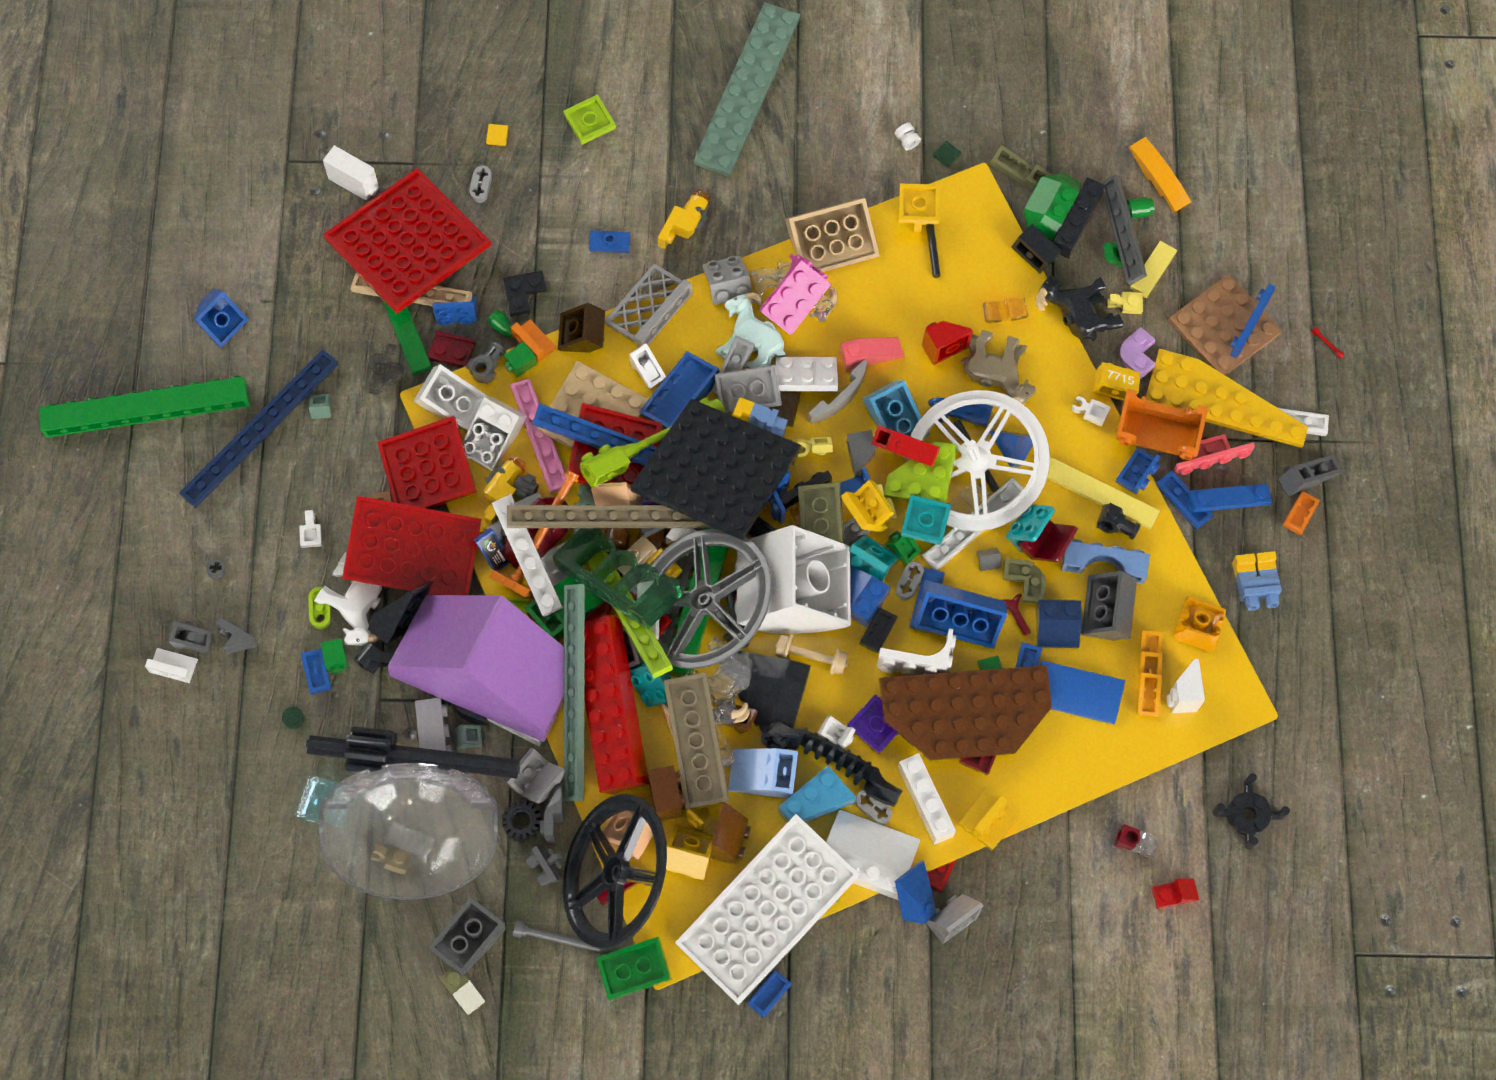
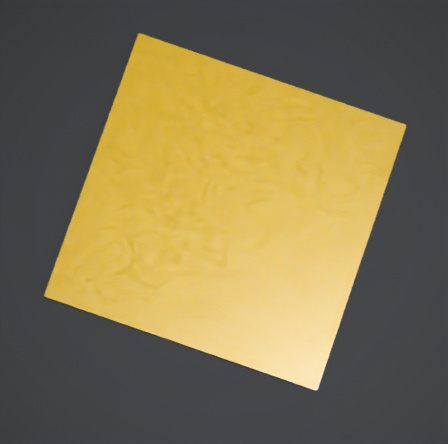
M981 163L930 183L940 185L939 224H934L940 277L933 278L926 225H922V231L918 233L913 232V223H899V196L868 208L880 256L823 272L828 276L826 280L837 291L835 308H831L828 304L830 300L828 293L830 290L828 288L793 334L790 335L759 310L762 306L751 303L754 317L762 322L768 321L775 326V330L780 333L784 341L783 351L785 352V355L782 357H837L838 391H802L794 426L786 427L784 438L792 439L793 442H796V439L810 440V438L831 437L833 452L818 455L809 451L805 457L796 458L794 465H791L789 468L790 482L787 491L794 489V486L799 482L809 481L814 474L818 472L823 473L827 470L832 476V483H840L854 478L846 443L847 434L872 430L874 437L877 429L862 398L895 380H905L921 417L931 409L928 401L933 398H948L954 394L974 390L993 391L1007 395L1002 387L993 385L991 387H983L979 382L972 381L965 373L964 365L960 361L966 357L971 358L970 345L968 349L938 364H932L922 347L925 329L933 322L947 321L971 328L972 334L980 336L981 330L992 332V339L985 345L987 354L1002 357L1008 336L1019 338L1018 345H1027L1017 364L1019 384L1024 385L1025 380L1028 379V383L1035 386L1036 392L1023 405L1033 413L1041 424L1047 438L1050 457L1160 510L1151 530L1140 526L1137 535L1131 540L1128 535L1120 531L1117 533H1106L1096 528L1102 506L1047 479L1040 495L1033 503V505L1052 506L1055 512L1050 520L1054 524L1076 526L1078 530L1074 535V539L1081 540L1083 543H1100L1105 547L1119 546L1124 548V550L1132 551L1137 549L1150 554L1147 578L1144 584L1137 583L1130 639L1113 641L1080 635L1079 648L1042 647L1038 666H1040L1041 661H1046L1125 680L1115 725L1050 709L1015 754L997 755L988 775L960 764V759L929 761L923 756L924 754L904 740L899 733L879 755L855 734H853L852 742L848 746L843 747L845 750L849 749L850 753L861 756V759L866 762L870 761L872 766L879 768L882 777L887 782L903 791L894 807L888 805L891 808L892 816L890 821L883 826L921 839L911 868L918 862L924 861L927 872L986 847L958 825L959 821L985 790L996 799L1003 796L1008 800L1006 807L1019 816L1018 820L1002 838L1003 840L1272 722L1278 717L1226 615L1214 650L1205 652L1201 648L1176 641L1174 633L1187 596L1218 607L1221 606L1151 473L1147 478L1150 480L1144 491L1140 489L1137 494L1132 493L1115 482L1137 447L1135 445H1121L1116 439L1120 415L1110 397L1093 392L1096 369L1080 339L1073 335L1069 327L1064 324L1061 308L1050 302H1047V306L1043 305L1044 311L1039 310L1036 306V296L1047 277L1044 271L1041 274L1038 273L1011 247L1023 231L986 163ZM790 239L742 257L750 277L751 290L762 297V304L766 302L788 273L792 265V259L789 258L790 254L796 256ZM705 273L686 279L691 283L693 294L648 345L666 377L686 351L716 366L719 370H721L725 359L716 354V350L720 346L725 345L732 337L739 314L734 313L731 317H728L729 311L725 308V303L713 305ZM674 284L666 287V291L674 290L678 285ZM664 289L658 290V291L653 292V293L663 292ZM665 296L653 298L654 305L662 304L665 301ZM651 299L640 300V308L651 306ZM637 301L629 302L626 305V310L636 309ZM615 308L605 311V320ZM652 311L641 313L642 320L649 319L652 316ZM638 313L627 315V322L639 320ZM624 316L616 317L612 322L615 324L625 323ZM606 324L604 325L603 348L590 353L559 351V330L547 334L546 336L557 349L539 363L537 362L536 366L518 378L513 372L510 374L505 368L504 355L496 363L497 368L494 372L497 374L495 379L491 383L488 382V384L477 382L466 366L453 371L454 374L487 396L494 397L518 411L519 408L510 384L530 378L538 402L550 407L577 361L647 399L653 395L664 381L663 379L652 388H647L638 371L632 369L629 354L638 348L637 344ZM640 325L628 327L629 332L635 336L640 330ZM861 338H899L904 357L866 366L865 377L860 389L842 410L823 421L812 424L808 422L809 412L822 400L829 405L851 384L849 379L852 370L845 371L840 355L841 343ZM752 351L748 362L755 360L758 357V353ZM778 356L772 359L771 365H775L776 357ZM484 368L477 370L479 373L486 371ZM424 383L400 393L401 400L414 429L442 420V418L413 402ZM711 391L707 395L710 401L718 399V395ZM1077 396L1083 397L1089 404L1094 399L1110 406L1102 427L1083 419L1084 413H1074L1071 410L1073 405L1081 406L1080 403L1075 401ZM993 406L987 427L999 410V407ZM1006 410L1002 412L991 431L997 430L1007 412ZM1012 414L1001 430L1029 435L1024 425ZM948 416V420L952 424L960 420L970 438L978 443L987 427ZM946 422L941 423L961 446L964 442ZM523 424L519 434L497 467L504 461H512L522 470L523 474L521 476H526L529 473L536 477V483L539 484L537 493L539 492L541 498L556 497L558 492L550 494L526 427ZM936 424L929 430L930 436L924 439V442L933 444L936 441L953 444ZM459 428L462 440H464L467 431ZM989 433L985 440L990 442L992 435ZM553 439L564 472L567 473L572 449ZM995 442L990 453L1003 456ZM1033 446L1025 461L1034 463ZM878 447L875 450V456L866 467L870 480H873L876 485L882 484L883 491H885L888 474L903 465L905 457ZM958 449L955 460L961 458L962 455ZM468 458L477 493L448 502L446 505L450 513L482 519L480 536L486 531V527L489 526L485 522L484 513L492 503L485 498L484 490L487 486L485 478L493 471ZM997 460L996 465L1010 467L1007 462ZM957 466L953 467V471H952V472L958 470V467H957ZM1027 466L1012 467L1033 471L1032 467ZM989 469L999 488L1012 477L1025 488L1031 475ZM964 472L951 478L946 503L951 504L950 510L971 514L975 510L970 472ZM976 479L978 506L983 503L981 479ZM986 482V497L988 499L994 493ZM572 484L564 499L568 505L579 503L580 497L577 494L580 484ZM517 497L515 499V502H518L522 499ZM891 498L897 519L885 522L888 526L885 531H872L867 536L886 547L884 544L889 540L888 537L896 531H902L909 500ZM842 500L843 521L846 523L853 518V515ZM769 502L766 503L759 514L760 518L777 530L793 525L786 512L784 524L780 525L778 520H774L770 512L772 507ZM1017 518L1003 526L984 530L938 570L945 572L942 584L998 600H1012L1017 594H1022L1018 603V609L1031 633L1023 636L1012 613L1007 609V616L994 649L956 639L953 653L949 654L953 656L950 672L979 670L978 660L999 656L1002 669L1015 668L1021 643L1037 646V604L1022 602L1024 583L1003 580L1006 558L1034 562V565L1045 575L1044 600H1081L1082 624L1088 576L1117 572L1119 570L1110 563L1100 561L1088 565L1082 574L1061 571L1063 557L1059 562L1030 559L1006 538L1010 527ZM946 525L944 536L947 533H949L953 529V527ZM570 528L552 548L574 538L575 528ZM590 528L591 534L588 540L576 538L583 553L601 545L606 528ZM626 528L631 537L628 549L636 542L639 533L638 528ZM914 539L921 552L910 562L920 563L923 569H933L922 558V555L935 544ZM477 546L473 568L485 596L527 598L489 578L492 569ZM728 548L720 580L735 572L737 550ZM887 548L896 554L893 548ZM997 548L1001 554V568L980 571L976 552ZM608 554L612 563L617 561L622 556H611ZM583 557L570 576L578 572L594 590L597 579ZM899 558L883 581L890 586V593L880 608L898 616L882 648L923 656L937 654L945 647L947 636L909 628L921 581L911 599L901 600L897 597V584L905 567L908 565L903 564ZM511 564L500 570V572L509 576L517 571ZM914 568L913 570H910L911 579H913L915 574H918V569ZM691 570V571H690V574H689V577H691V578H692L693 573H694L693 570ZM622 574L621 578L625 584L624 575ZM523 575L522 579L524 580L522 583L529 586L525 576ZM662 579L660 590H663L665 582ZM909 583L906 584L905 588H901L903 594L910 592L908 591ZM723 597L720 599L719 604L729 613L727 598ZM529 598V603H531L534 599ZM613 607L611 608L609 615L615 613ZM680 608L678 616L682 615L683 609ZM528 612V617H529L532 621H534L538 626H540V625L537 623V621H536V620L531 616V614ZM710 615L699 654L712 652L727 644L726 641H723V635L728 632ZM851 618V626L841 629L793 634L792 645L835 656L836 649L839 647L842 652L848 653L847 661L849 663V666L844 668L843 674L834 673L830 675L831 664L789 653L787 659L811 665L794 729H804L806 727L808 731L818 733L827 716H832L847 727V724L875 694L879 697V678L903 676L900 672L885 673L877 668L879 653L877 654L859 644L867 628ZM677 628L674 629V636H676ZM758 630L749 641V646L740 651L781 658L775 656L776 647L774 643L779 641L780 635L790 636L791 634L765 633ZM1141 630L1163 632L1159 717L1137 715ZM564 637L559 641L562 646H564ZM1199 659L1205 701L1197 712L1172 714L1171 707L1167 705V694H1169L1171 688H1173L1176 681L1193 660ZM725 660L709 667L694 669L693 675L707 673L714 713L719 701L743 706L745 703L740 701L733 689L735 685L730 676H726L723 671ZM632 684L647 772L648 770L673 765L675 772L679 771L674 738L667 726L660 704L647 707ZM564 704L547 736L557 764L563 769ZM584 706L585 792L584 801H574L582 822L598 804L619 794H630L640 797L654 808L649 784L616 794L599 792L586 708ZM716 723L727 789L729 787L733 749L767 748L761 741L762 731L759 726L755 727L754 723L750 731L739 734L733 727ZM800 745L797 748L798 756L793 794L827 766L834 771L855 796L864 790L866 780L862 779L857 785H854L853 780L856 774L852 773L847 778L844 767L838 771L836 770L835 762L832 761L827 765L825 764V757L820 756L816 760L814 758L815 752L810 751L806 755L804 754L805 747ZM918 753L956 830L954 837L936 845L933 844L898 770L900 761ZM728 791V802L711 805L718 812V816L702 832L715 834L722 804H729L748 819L747 826L751 827L748 839H744L742 847H746L743 860L738 859L737 865L714 860L711 856L704 880L691 878L681 873H673L666 869L662 891L657 904L643 927L632 937L635 944L660 937L672 980L653 986L655 990L663 989L703 971L675 942L787 824L778 813L779 806L787 798ZM868 796L866 798L860 797L862 805L867 803L872 807ZM856 804L840 809L874 822L860 811ZM702 808L698 811L697 815L701 820H706L710 817V811ZM875 808V810L878 812V816H877V817H878L879 819H880L881 817L887 818V817L885 816V814H886V811H885V810H883L882 812H880L879 810H877V809ZM688 809L682 811L681 818L661 821L665 832L666 844L669 842L675 824L701 831L698 827L696 829L687 822L686 811ZM839 809L806 824L826 842ZM607 820L600 826L601 830L607 822ZM654 836L639 859L631 857L629 861L630 866L656 871ZM597 854V857H598V859H599V861H600V864H601V866H602V868H603L604 865H603V863H602L600 857H599L598 854ZM639 883L624 892L623 917L627 925L643 908L652 886ZM852 884L840 896L839 901L834 903L820 919L879 893Z

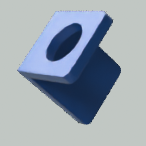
M862 468L860 476L840 482L842 495L845 492L855 493L870 480L866 468Z

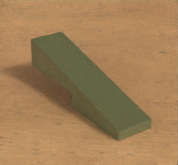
M1003 145L996 150L988 163L989 167L1033 190L1042 176L1052 175L1037 164L1032 166Z

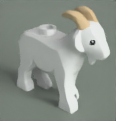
M346 552L332 574L335 577H341L343 574ZM350 581L352 584L345 596L324 586L314 601L319 604L326 603L339 610L342 617L354 628L353 630L343 628L346 634L344 643L346 645L363 646L367 643L374 644L378 642L380 638L367 630L369 627L367 613L371 608L375 610L381 599L378 596L382 586Z

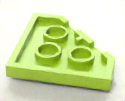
M934 442L932 445L940 447L934 466L931 467L910 459L888 474L884 496L909 500L910 495H915L946 503L958 446L951 443Z

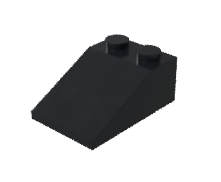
M429 580L391 604L386 605L380 611H375L370 618L371 623L367 630L387 644L404 635L434 582Z

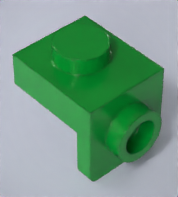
M1112 242L1103 244L1104 257L1107 263L1123 267L1117 244Z

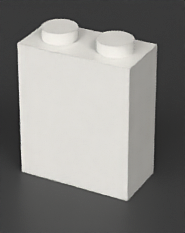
M334 145L323 159L328 179L368 201L371 196L376 195L379 189L374 168Z

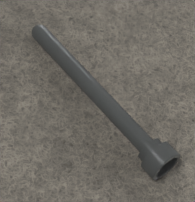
M520 919L516 920L513 936L519 938L530 935L603 954L617 951L615 947L598 948L586 944L579 938L530 927L529 924L525 923L526 921Z

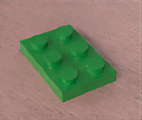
M655 937L596 958L609 1001L672 980L660 937Z

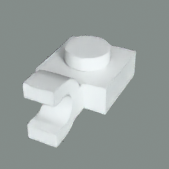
M307 510L305 511L306 525L299 526L301 548L322 546L321 524H316L314 511Z

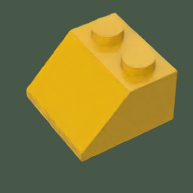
M675 824L667 844L666 869L673 873H681L691 878L704 880L712 856L714 835Z

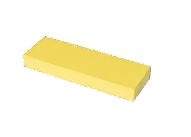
M1160 241L1144 265L1147 276L1131 285L1130 289L1137 293H1143V297L1148 298L1174 258L1177 250Z

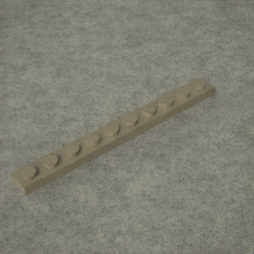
M507 505V528H713L663 505Z

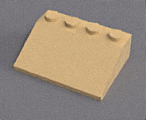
M858 198L785 218L796 256L799 254L806 258L815 268L822 272L880 256L865 198Z

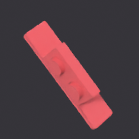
M1225 434L1201 440L1198 455L1191 460L1176 464L1173 471L1175 474L1181 473L1186 475L1194 469H1207L1212 464L1218 462L1225 464L1236 457L1240 459L1246 458L1251 455L1255 445L1254 443L1230 448Z

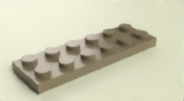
M707 673L664 680L686 809L728 802L729 795Z

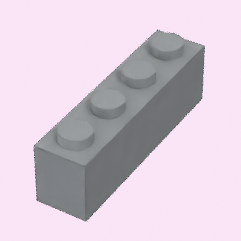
M441 698L415 701L419 747L452 751L451 745H447L446 737H450L449 725L445 724L444 717L448 716L447 705L442 703ZM422 768L423 784L425 788L451 785V778H454V771Z

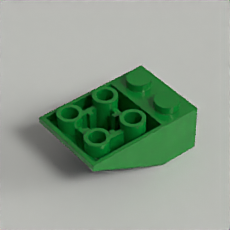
M578 572L553 586L562 604V609L543 617L535 599L525 607L543 630L558 642L564 637V585H584L585 619L604 603Z

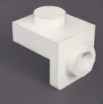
M827 716L818 731V735L824 739L828 738L834 744L838 743L843 748L852 742L855 729L853 727H846L832 716Z

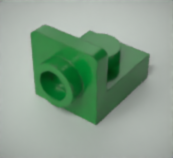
M899 531L892 533L888 537L889 540L884 544L886 548L894 549L903 564H908L921 552L913 538L901 536Z

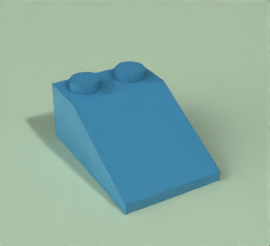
M895 380L862 398L877 427L880 425L911 436L915 426L922 418L905 380Z

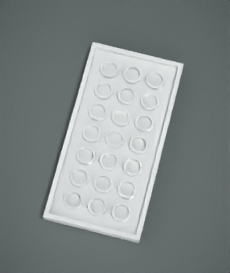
M795 814L675 943L739 1005L853 884L860 874Z

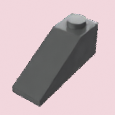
M1330 455L1295 465L1278 480L1287 495L1291 496L1329 480L1343 471L1334 456Z

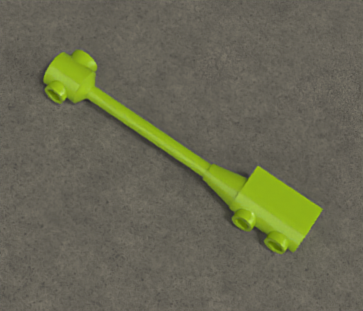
M705 397L699 401L725 412L723 404L718 399L710 401L708 397ZM671 427L638 443L612 448L609 444H606L599 449L598 452L600 454L596 456L592 452L585 454L580 463L583 477L590 487L594 488L625 473L631 462L629 459L638 454L640 450L663 440Z

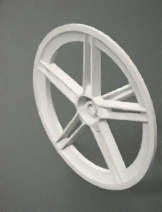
M986 390L966 391L952 395L929 409L912 431L910 437L924 441L931 427L936 424L949 440L958 446L957 449L962 453L961 458L954 461L953 467L957 466L958 470L952 472L951 478L964 472H970L975 515L950 510L946 524L950 527L968 531H983L1010 523L1032 506L1045 485L1050 465V454L1044 430L1037 418L1027 407L1007 395ZM972 404H986L999 407V410L978 443L972 439L969 441L945 417V414L959 407ZM1006 410L1007 412L1003 417L1001 423L999 424L997 430L995 431L993 437L991 438L990 442L986 441L985 439L987 438L990 431L996 424L1002 412ZM1011 414L1024 425L1031 437L1034 447V463L990 453L993 444ZM940 418L964 441L961 446L938 421ZM905 457V463H906L907 461L910 460V458ZM998 460L1022 466L1032 467L1033 471L1006 466H999L996 464ZM994 469L1031 475L1026 487L1015 500L997 511L987 512L985 471ZM976 479H981L984 514H979Z

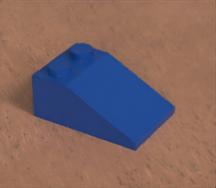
M850 566L851 618L867 628L878 608L882 606L888 597L890 586L874 576Z

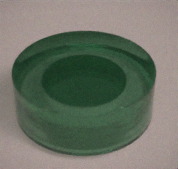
M289 707L283 712L282 721L287 728L297 729L304 722V714L297 707Z

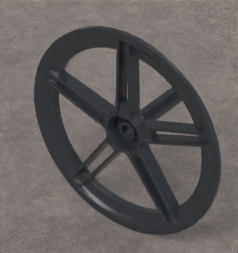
M619 794L602 801L583 820L570 845L564 867V908L573 931L582 941L591 946L612 948L632 938L649 919L662 891L667 865L666 837L657 812L644 799L630 794ZM633 811L632 819L615 853L600 826L617 813ZM646 822L651 828L655 840L656 871L633 867L629 864ZM591 841L604 867L602 873L579 891L581 865L585 851ZM628 881L652 886L641 911L628 925L623 927L624 884ZM608 889V933H603L590 924L582 907Z

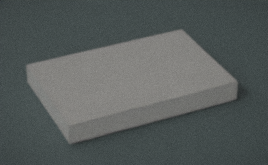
M775 365L714 374L718 399L723 404L727 414L734 412L740 397L767 408L782 405Z

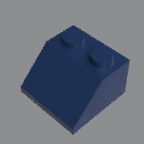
M1081 600L1038 601L1036 606L1038 647L1079 648L1082 624Z

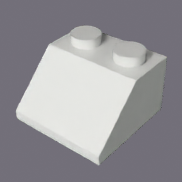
M1199 659L1193 660L1176 681L1173 688H1171L1169 694H1167V705L1171 707L1172 714L1197 712L1205 701Z

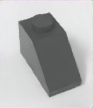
M872 430L847 434L846 443L854 478L861 475L862 468H866L875 456V450L878 447L871 445L873 440Z

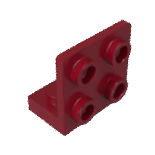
M1049 520L1036 541L1019 540L1016 545L1032 560L1059 562L1070 542L1074 539L1078 528L1072 525L1054 524Z

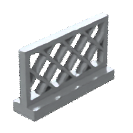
M654 263L606 318L605 324L636 343L638 348L645 343L649 345L693 294L691 283L686 279L682 281ZM658 272L662 275V279L651 281V276ZM676 283L678 285L674 290L666 291V284ZM663 284V292L652 293V286ZM649 287L650 294L638 295V291L641 288ZM665 296V301L662 304L654 305L653 298ZM651 299V306L640 308V300ZM637 301L636 309L626 310V305L629 302ZM652 311V316L649 319H641L642 312ZM638 313V321L627 322V315ZM624 316L625 323L615 324L612 321L616 317ZM640 325V330L635 336L629 332L628 327Z

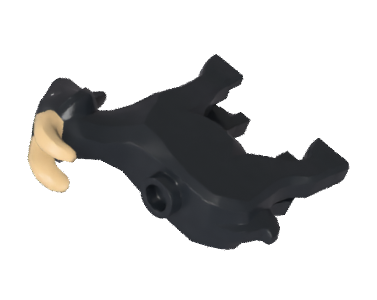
M1049 276L1041 285L1035 299L1036 306L1041 311H1044L1043 305L1047 306V302L1056 304L1061 308L1064 324L1069 327L1073 335L1081 339L1095 341L1097 331L1104 332L1105 330L1118 329L1124 326L1120 314L1114 316L1113 313H1108L1105 318L1096 315L1093 304L1105 301V297L1100 293V290L1106 288L1101 277L1096 279L1090 286L1059 290L1063 282H1058L1054 276Z

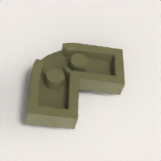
M1006 558L1003 580L1024 583L1022 602L1038 604L1039 600H1044L1045 575L1034 565V562Z

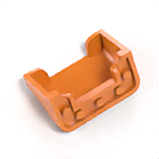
M1127 389L1121 409L1116 439L1124 446H1140L1179 455L1182 459L1191 460L1199 452L1208 407L1198 405L1196 410H1190L1191 407L1186 406V409L1146 401L1145 396H1142L1140 399L1137 397V391Z

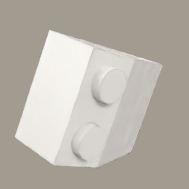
M440 364L433 367L413 402L442 419L455 416L459 428L468 432L484 397L489 396Z

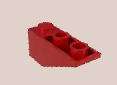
M878 425L871 445L931 467L934 466L940 450L938 446Z

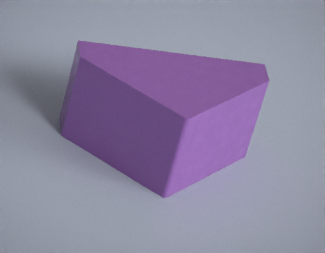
M426 595L388 665L390 677L542 742H545L564 704V646L503 596Z

